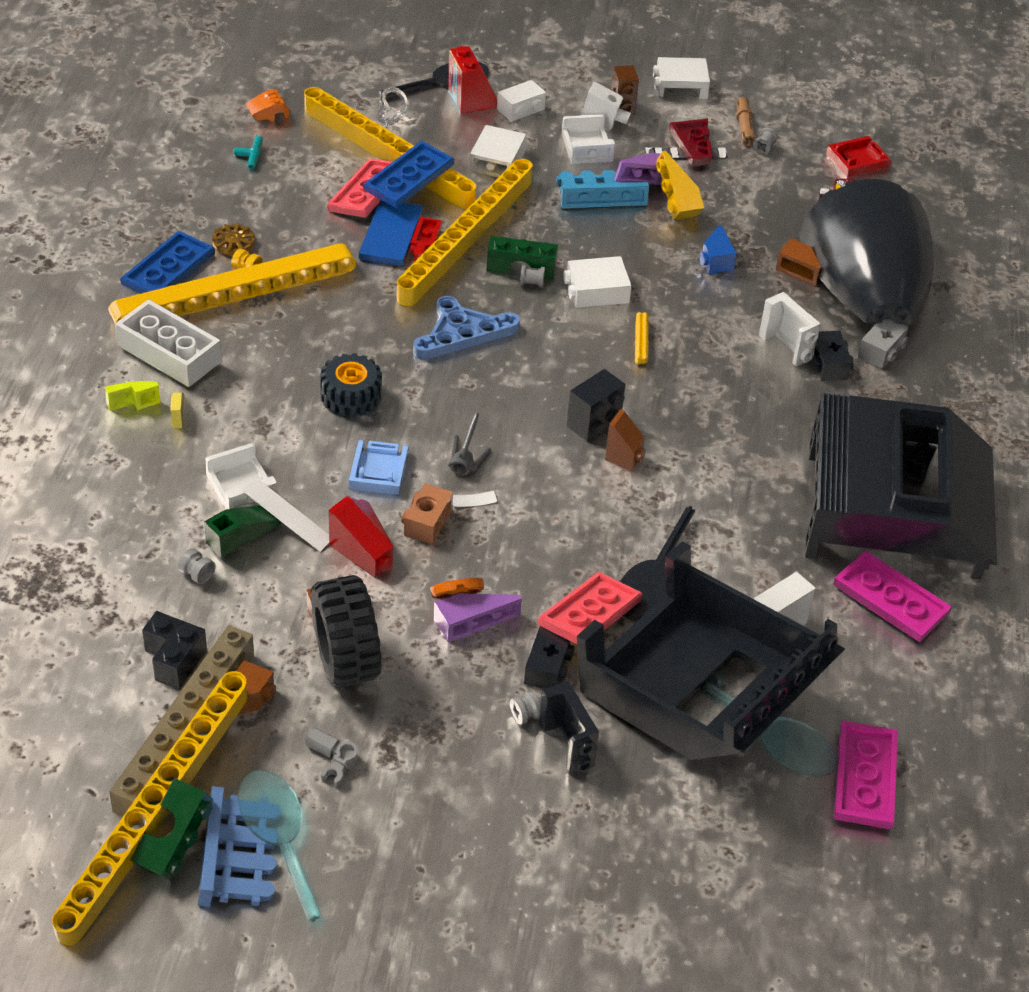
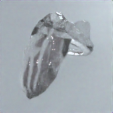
M389 87L382 92L380 97L381 109L376 116L380 124L390 126L402 119L410 105V101H408L403 91L395 87ZM393 92L400 96L401 105L398 108L389 107L386 102L387 93Z

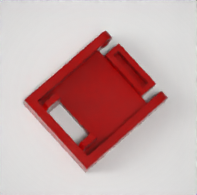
M870 136L830 144L827 147L826 154L847 178L886 169L892 163L878 144L872 142Z

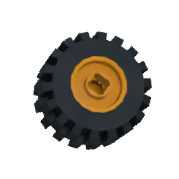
M345 353L340 357L336 355L332 357V360L325 362V366L322 367L320 374V394L324 406L330 408L332 413L340 412L339 416L345 417V414L355 417L357 413L363 416L366 410L370 413L374 410V406L377 407L379 405L382 390V372H380L379 365H375L374 360H368L367 356H358L356 353H352V355Z

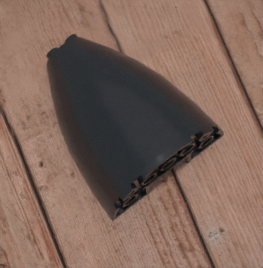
M882 179L850 181L845 183L843 187L834 191L829 190L823 194L812 209L806 212L798 232L800 242L811 246L819 261L821 269L818 277L848 309L864 322L882 323L885 318L890 317L894 319L895 324H912L922 310L929 295L934 273L932 235L929 220L921 202L913 193L903 189L901 185Z

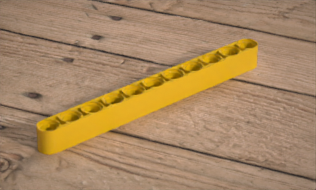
M310 87L304 91V108L308 115L381 160L393 162L414 146L322 89ZM452 168L446 170L426 186L462 209H468L476 201V183Z
M526 159L514 161L398 278V304L405 307L416 304L531 185V161Z
M335 244L118 299L110 304L109 313L114 323H117L149 299L180 317L346 274L354 270L357 261L346 244Z
M230 671L220 679L52 917V925L59 943L65 946H72L83 938L134 863L130 860L144 834L147 833L154 836L169 814L160 806L172 781L165 780L174 777L190 784L248 699L247 681L242 673ZM234 688L239 689V690H237V691H230L231 689H234ZM217 710H223V711H224V712H221V713H214V712L217 711ZM202 732H207V733H208V734L202 735V736H201V735H198L199 733H202ZM184 755H193L190 758H182ZM152 801H161L157 805L149 804ZM137 824H142V825H144V826H143L142 828H140V829H133V828H132L133 826H135V825H137ZM120 848L127 849L124 853H114ZM110 873L106 878H97L99 874ZM84 898H93L87 904L79 903ZM67 923L75 924L70 929H61V927Z

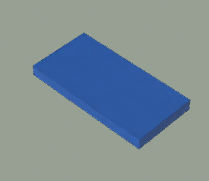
M421 140L363 184L364 190L397 209L454 165V158Z
M381 200L360 248L359 259L403 267L418 221L423 214V206L403 203L396 209Z
M177 231L120 278L121 285L140 294L177 285L215 254V247L181 231Z

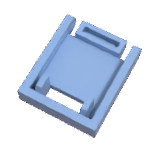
M359 440L350 473L349 489L399 495L409 446L403 445L402 454L398 455L399 444L369 441L368 451H363L364 440Z

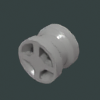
M530 691L524 697L516 696L511 698L510 708L516 722L522 725L527 723L530 718L538 719L540 717L541 703L536 693Z

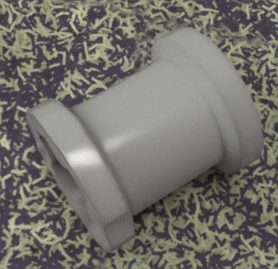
M767 127L761 130L760 137L755 139L753 145L754 150L762 155L768 154L771 150V145L775 144L778 140L777 132Z
M522 265L520 285L525 283L536 284L543 288L545 267L536 269Z

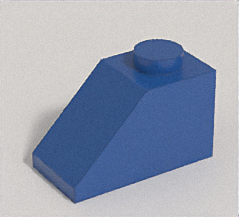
M717 226L704 242L703 252L700 253V263L705 267L708 274L734 271L737 253L722 226Z

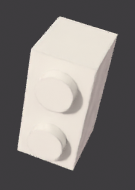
M533 80L499 91L497 110L511 122L545 110L546 92Z

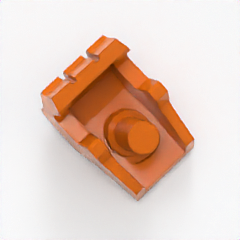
M276 89L265 91L246 103L256 121L268 119L274 122L275 114L282 112L285 119L289 118L290 110Z

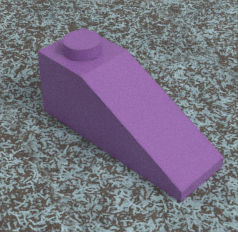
M647 153L620 160L614 180L616 182H648V184L662 185L661 173L656 168V161L660 153Z
M458 593L434 602V621L447 642L519 617L521 615L522 598L520 595Z

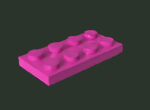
M866 550L838 574L833 582L835 587L919 643L950 614L952 606Z
M841 721L834 820L892 829L895 813L898 730Z

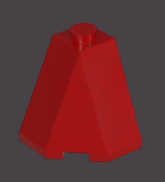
M346 496L328 510L329 546L374 578L383 571L385 572L390 569L393 564V544L368 501L364 499L356 500L353 497Z

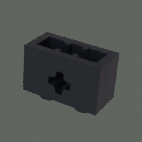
M841 330L819 331L813 361L820 381L848 380L850 370L854 367L853 356L849 355L847 340H844Z
M540 626L525 666L524 684L545 689L559 684V681L564 682L568 666H565L566 661L571 662L575 648L574 645H570L571 641Z

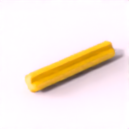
M638 312L636 314L635 362L638 365H646L648 363L649 315L646 312Z

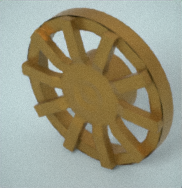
M236 223V225L224 224L223 227L215 229L212 243L217 251L227 255H234L238 250L237 248L246 251L252 249L255 244V235L248 226L245 227L239 223Z

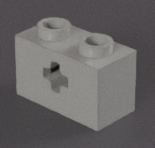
M885 318L882 323H876L861 340L857 357L882 369L888 362L891 363L895 359L899 349L903 350L908 342V337H906L908 327L903 324H895V321L890 318Z

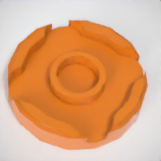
M483 578L457 579L436 584L430 587L432 598L440 600L458 593H480L484 590Z

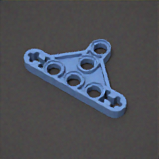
M442 296L437 300V314L440 317L431 334L414 340L413 353L417 358L425 360L510 336L519 331L520 318L517 314L511 312L494 316L461 307L454 297ZM448 305L452 306V308L446 309L442 308V306ZM456 319H457V320H461V321H463V322H461V323H454V322H452V320H456ZM492 328L493 331H484L483 329ZM463 334H471L472 337H468V338H467V337H463V336H461V335H463ZM442 340H449V341H451V343L444 344V343H441L440 341H442Z

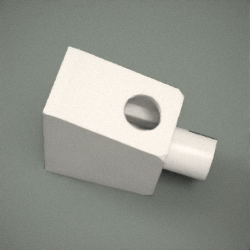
M593 82L587 94L581 115L603 114L605 117L604 129L610 131L615 121L627 125L631 113L620 109L623 101L622 96L597 82Z

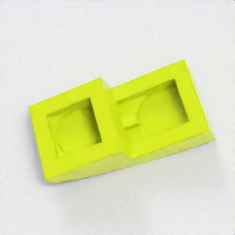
M136 381L105 387L107 406L110 411L132 404L135 405L137 410L161 403L157 382Z

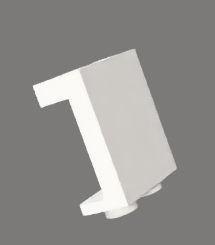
M658 57L657 65L653 66V78H655L654 88L658 89L659 97H663L664 88H698L699 99L708 98L710 80L705 58Z
M603 114L563 117L562 137L571 164L613 161L615 143L613 139H608L604 129L605 117Z
M784 292L766 299L759 336L764 340L773 336L778 337L794 352L792 362L794 366H799L813 359L820 323Z
M253 443L215 454L205 459L207 477L225 509L260 505L242 491L255 477L277 493V482L273 476L268 477L256 458Z

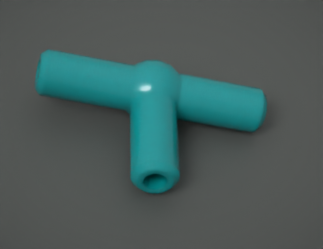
M256 136L252 148L235 147L233 150L234 156L249 157L247 167L255 169L257 160L261 155L263 138Z

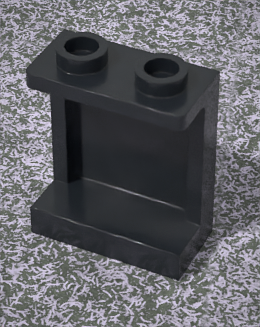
M569 681L542 689L539 717L541 729L543 732L559 727L569 743L566 769L569 775L589 770L595 765L599 737L597 727Z

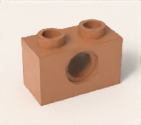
M424 483L420 492L414 494L410 509H406L403 513L401 523L404 524V535L433 545L453 510V492Z

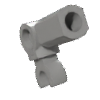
M315 727L307 735L305 740L307 747L329 758H333L332 764L322 769L321 781L325 782L328 776L335 775L334 787H340L343 783L344 772L347 773L350 768L355 767L358 763V748L356 744L350 741L340 743L339 739Z

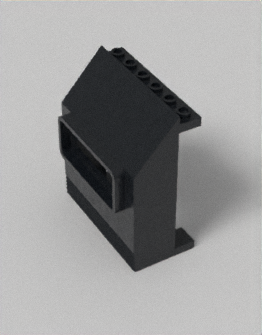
M821 393L809 441V460L815 461L814 506L805 537V557L815 558L820 542L969 561L974 563L970 578L981 580L984 570H988L990 564L997 565L993 448L948 407ZM903 440L938 445L939 498L903 494Z
M682 541L665 556L666 596L607 650H605L604 624L597 620L592 621L577 635L580 692L582 695L585 694L586 697L598 702L599 705L602 704L607 710L690 760L743 753L846 648L837 644V623L827 619L824 625V632L821 635L691 566V546ZM733 658H738L761 671L707 726L680 710Z

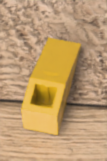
M662 151L656 161V168L661 173L662 189L668 198V211L672 213L673 220L698 216L704 209L699 187L667 151Z

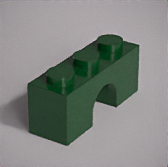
M491 236L487 251L486 271L509 274L511 264L516 261H522L531 268L540 269L545 267L544 279L554 280L558 244Z
M174 778L160 804L167 812L175 816L173 830L168 835L159 838L145 833L130 861L140 868L171 882L173 876H176L183 866V857L188 847L191 848L198 837L197 830L202 820H206L210 815L213 798L205 791Z

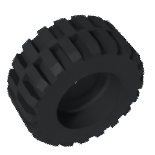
M350 575L317 582L311 588V611L320 658L330 684L342 687L376 679L382 669L381 645L371 598L362 578Z

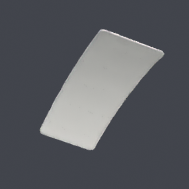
M494 491L473 495H453L454 507L481 506L497 502Z

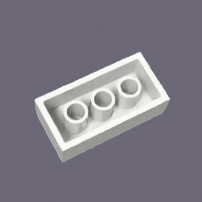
M149 299L115 323L117 345L188 387L222 362L219 339Z

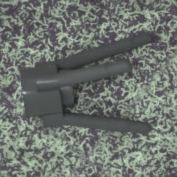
M478 412L474 414L463 447L458 452L459 436H454L451 459L448 466L455 474L465 476L469 472L475 473L477 466L491 451L490 447L486 448L474 461L473 454L468 450L479 418Z

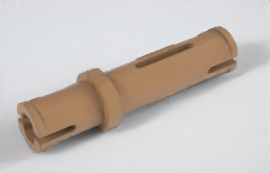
M741 97L739 101H736V118L740 123L743 145L752 146L756 139L752 123L753 113L749 108L748 99Z

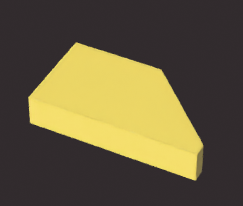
M173 393L171 397L170 411L173 428H182L184 393Z

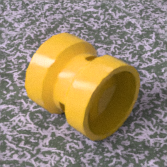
M240 248L233 255L231 268L236 270L263 263V258L257 254L250 255L248 251Z

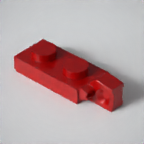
M420 217L410 247V253L414 255V262L438 239L442 228V220Z

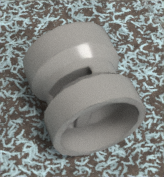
M190 548L180 557L178 569L185 575H191V578L198 584H204L213 576L216 564L207 557L203 558L201 552L195 548Z

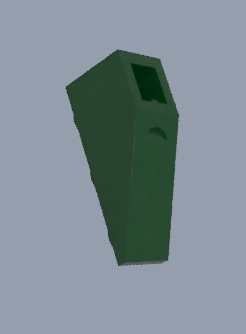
M261 505L225 509L204 521L206 544L222 558L281 525L282 522Z

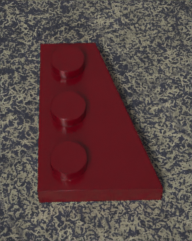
M708 118L670 122L669 131L690 165L711 164L712 149L711 142L709 141Z

